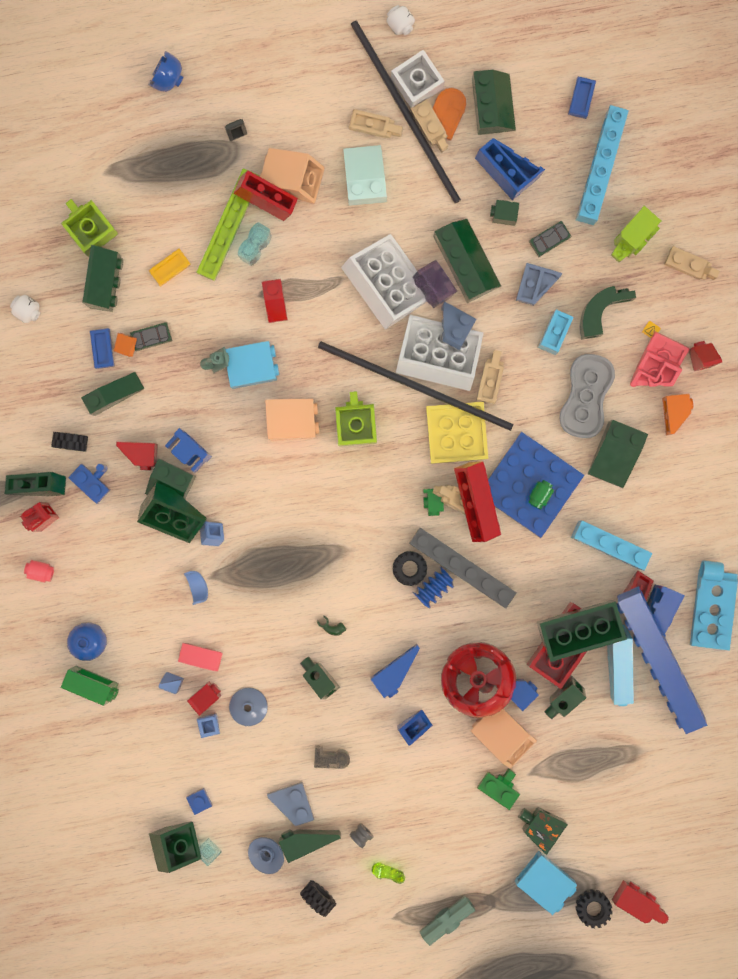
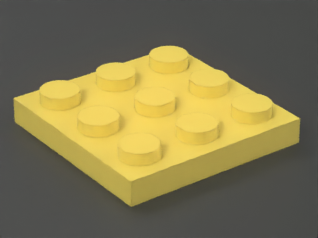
M484 402L466 403L484 411ZM451 405L426 406L431 464L488 459L484 419Z

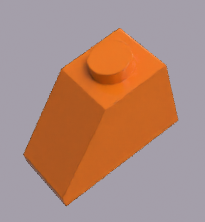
M690 394L671 395L662 398L666 436L675 434L692 413L691 410L694 405Z

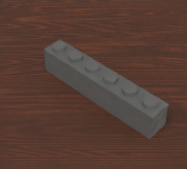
M422 528L417 530L409 542L410 545L504 608L508 607L517 593Z

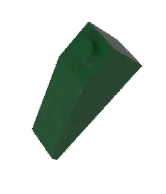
M133 372L95 389L81 397L89 413L96 416L145 388L137 373Z
M54 472L6 475L4 494L26 496L65 495L66 476Z
M290 829L281 834L282 837L279 838L278 843L287 862L290 863L341 839L340 830L297 829L292 831Z

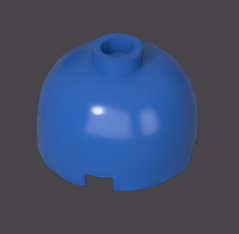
M165 51L164 56L161 57L152 74L154 77L149 81L148 85L156 90L165 92L172 90L175 85L179 87L183 80L180 61L174 55Z
M92 622L81 623L75 626L67 638V647L70 654L82 661H91L98 658L104 652L107 645L106 634L99 625Z

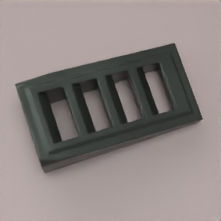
M243 119L236 120L225 126L230 141L247 135Z

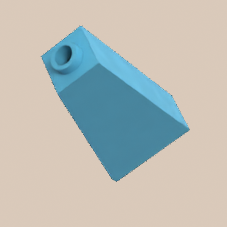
M623 625L627 640L607 645L610 696L614 705L618 706L634 704L633 638L625 625Z

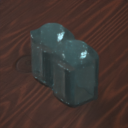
M259 222L251 228L248 239L243 241L238 250V256L242 261L253 266L259 260L261 250L270 243L272 236L270 229Z

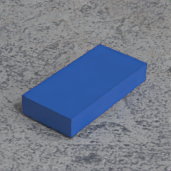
M577 77L568 115L587 119L596 84L595 80Z
M110 329L90 331L95 369L115 367Z

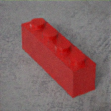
M484 461L469 462L454 468L472 542H487L500 536V525Z

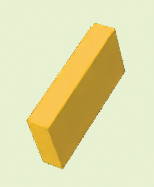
M178 248L148 271L161 287L191 264L180 248Z

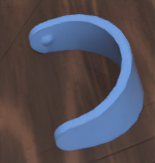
M197 571L184 573L192 592V604L196 605L205 602L208 598V588L202 575Z

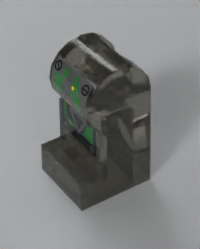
M315 745L314 768L342 769L349 765L350 754L344 749H339L336 752L323 751V746Z

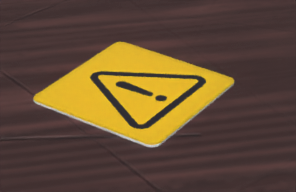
M649 321L642 333L651 338L655 331L659 332L661 328Z

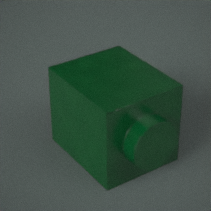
M496 200L495 205H491L490 217H493L492 223L515 226L518 218L519 203Z

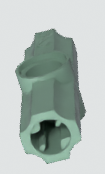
M464 896L451 907L442 909L435 916V919L419 932L424 941L430 946L443 935L450 934L456 930L460 922L472 914L475 908L471 901Z

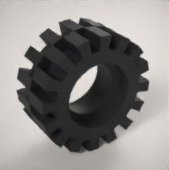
M53 432L51 447L86 452L88 436Z
M406 551L398 555L394 560L393 574L397 581L403 585H417L424 580L427 574L426 561L420 554ZM407 561H413L417 565V572L413 576H407L403 573L402 567Z
M310 880L300 892L306 904L310 905L311 909H314L316 913L323 917H326L336 906V901L332 895L315 881Z
M590 889V892L584 891L583 896L580 894V899L576 901L577 906L575 908L581 922L585 926H591L594 929L595 926L602 928V924L604 926L607 925L606 921L611 920L610 915L613 914L606 895L599 890L594 891L593 889ZM591 902H598L601 905V911L598 915L592 916L587 913V906Z

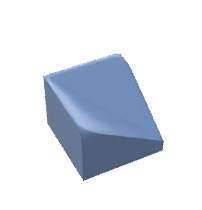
M205 522L200 529L201 545L220 546L224 541L223 523Z
M166 672L158 687L177 694L184 678Z
M217 713L197 718L201 738L220 734Z

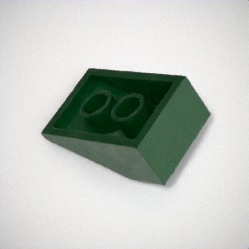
M615 420L608 421L588 475L624 488L642 452L648 434Z
M156 482L140 506L137 522L190 543L207 518L175 490Z

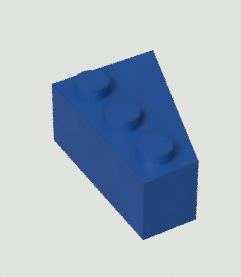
M492 138L481 147L475 157L512 201L538 180L545 171L541 166L537 167L529 162L528 158H523L514 153L513 149L495 138Z

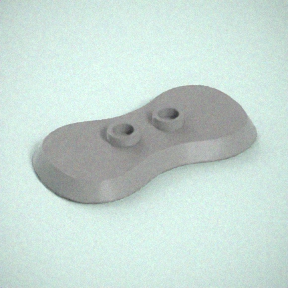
M584 354L577 357L571 366V393L561 409L559 418L561 427L568 434L579 438H592L601 431L604 425L603 401L607 391L614 382L615 370L608 359L595 354Z

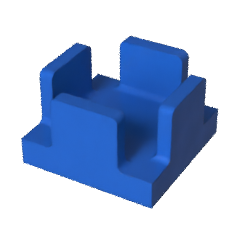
M179 428L165 447L171 449L180 440L171 450V453L188 466H191L200 457L198 462L190 469L196 473L212 456L190 435Z

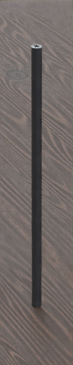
M357 20L352 22L353 30L454 204L460 202L461 199L361 26Z
M320 341L318 348L504 429L511 431L514 425Z

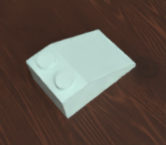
M381 145L343 149L349 206L387 202Z

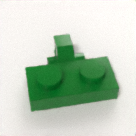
M509 768L503 776L499 774L498 777L487 772L477 787L508 810L512 808L520 796V793L512 788L514 786L512 780L516 774Z

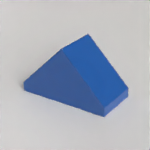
M423 710L418 711L397 725L398 731L408 746L412 745L433 726Z

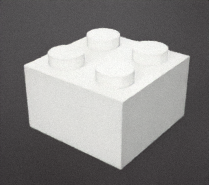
M424 50L391 71L392 81L410 108L429 99L444 88V79Z

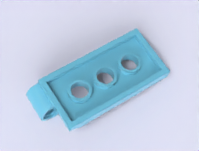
M705 560L701 562L698 571L690 645L730 651L738 574L724 573V564L721 562ZM716 585L721 588V593L718 596L712 594V588ZM714 604L719 608V612L716 615H712L709 611L710 607ZM714 623L717 630L714 634H709L707 627Z

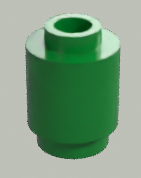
M542 480V482L537 481L529 495L528 503L541 510L543 506L547 505L554 492L552 489L553 485L545 480Z

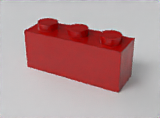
M249 170L240 177L233 193L282 221L292 215L298 200L297 197Z

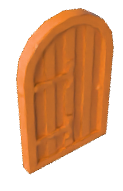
M455 88L443 90L436 98L433 110L448 136L445 139L450 141L465 113L467 104L464 94Z

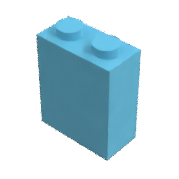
M269 341L225 349L229 355L227 372L232 389L277 381L276 376L280 375L278 364H274L273 357H276L274 345L271 346Z
M540 851L536 853L515 879V883L520 889L552 915L563 908V902L567 897H571L575 893L577 886L574 879Z

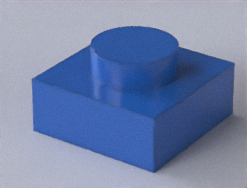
M205 788L186 797L194 815L212 807Z

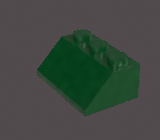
M493 69L474 71L472 86L478 135L516 131L510 74Z
M91 245L82 303L90 309L113 312V308L117 306L116 288L119 289L120 277L118 275L119 270L123 268V258H121L118 252Z

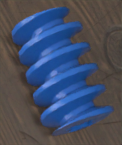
M439 567L441 574L435 571L434 575L436 578L434 579L429 576L430 584L423 582L424 589L417 587L418 594L414 593L422 604L429 609L431 608L430 601L435 604L437 603L435 596L442 598L441 591L448 593L447 586L454 588L453 579L442 567Z

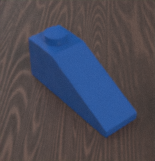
M417 644L370 677L383 698L387 696L391 698L399 692L397 689L401 686L420 649Z

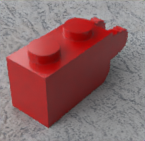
M47 502L35 504L20 516L23 520L21 522L26 530H31L32 532H42L59 518Z
M622 881L612 898L613 903L617 907L645 924L650 923L652 919L662 925L667 924L669 917L660 908L655 895L648 891L646 893L640 890L641 887L632 881L630 883Z

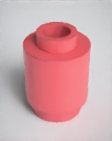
M35 560L26 563L24 569L27 579L44 583L46 581L51 582L54 573V567L50 566V564Z

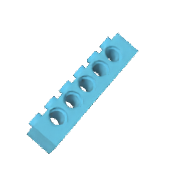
M610 105L606 112L576 221L594 225L598 220L629 110Z

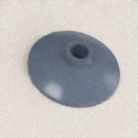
M254 688L240 689L232 696L229 704L232 718L243 726H254L260 723L266 716L268 709L265 696ZM247 704L250 705L251 710L246 711L244 709V706Z
M259 837L250 844L248 849L249 860L258 871L264 874H274L281 869L284 863V855L282 849L274 840L267 837Z

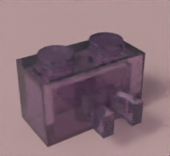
M437 260L419 269L412 277L415 285L421 289L426 301L431 304L433 309L449 300L457 292Z

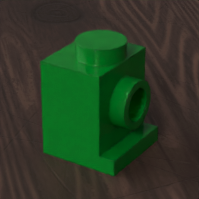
M423 489V493H427V497H423L424 509L427 508L428 516H440V512L444 511V503L441 502L442 497L433 493L434 489Z

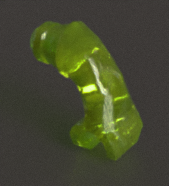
M379 862L372 866V874L378 879L386 878L398 884L405 882V876L401 870Z

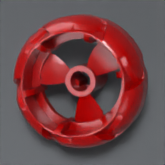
M485 642L468 643L454 650L447 658V663L443 666L441 673V687L449 704L457 711L469 717L483 718L497 714L508 705L516 688V672L511 660L496 646ZM474 658H488L498 668L493 669L487 674L477 671ZM461 671L470 675V683L473 686L464 696L459 693L457 688V676L461 675ZM494 685L497 686L498 690L491 699L483 703L479 701V691L489 693L493 690Z

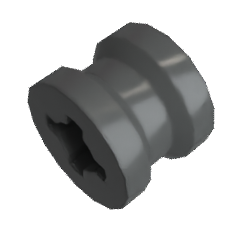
M362 823L358 825L356 831H352L349 834L353 841L361 848L366 845L368 840L374 838L373 834Z

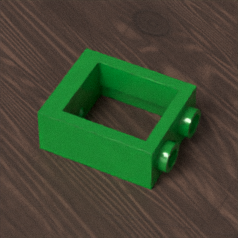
M76 665L68 669L60 688L105 706L116 699L119 689H117L119 683Z

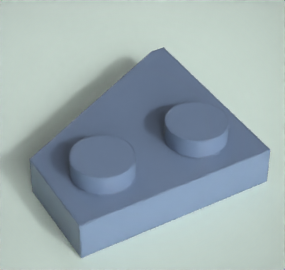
M526 263L516 301L534 306L561 277L562 273Z
M444 302L441 307V311H443V342L460 350L477 319Z
M303 782L267 793L268 799L295 826L314 820Z

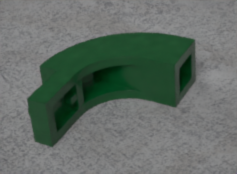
M612 286L597 293L587 303L580 319L581 340L601 337L603 335L601 317L604 309L612 304L635 300V290L629 291V288L618 290V293H616L615 286Z

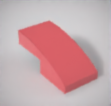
M182 643L178 662L218 671L223 653L189 643Z

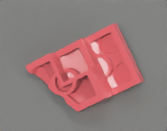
M655 331L637 365L630 386H673L682 372L680 365L687 355L689 347Z

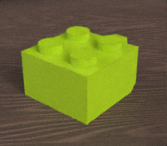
M72 199L65 203L71 210V213L61 224L88 257L91 245L102 247L118 235L117 231L92 200L79 207Z
M643 206L614 239L616 248L611 256L616 261L621 262L625 257L629 258L632 254L637 255L647 244L645 239L649 241L660 229L658 225L662 220L646 206Z
M357 391L350 392V402H346V406L335 407L338 446L377 444L374 404L363 405V401H358Z

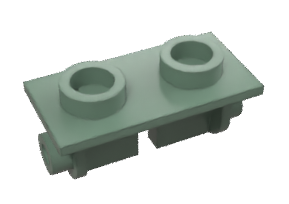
M225 347L210 354V358L202 359L200 362L201 368L204 370L212 369L213 373H216L228 367L229 355Z

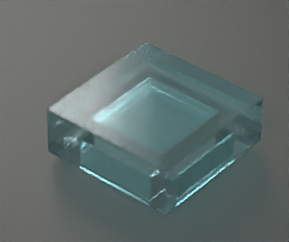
M209 838L199 847L201 860L207 866L222 852Z

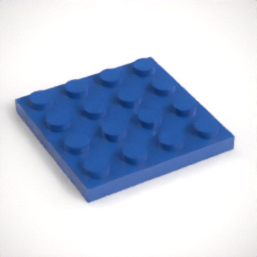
M521 432L489 477L488 482L495 507L542 538L584 477V474ZM542 480H545L553 485L552 489L554 492L547 505L543 506L540 510L529 504L528 501L530 499L529 495L537 481L542 482Z

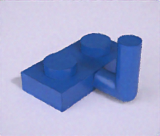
M80 464L68 477L96 504L110 491L99 480L108 469L106 465L98 464L96 466L97 471L93 474L83 464Z

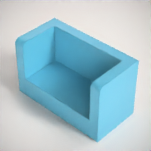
M555 310L538 348L556 355L574 317Z

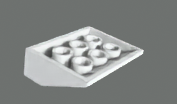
M391 234L349 257L341 267L384 329L394 325L435 296Z
M410 315L396 373L470 391L475 377L484 333L470 330L461 349L458 350L443 342L442 333L444 330L442 322Z

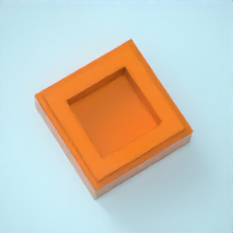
M118 333L114 352L133 357L137 338Z

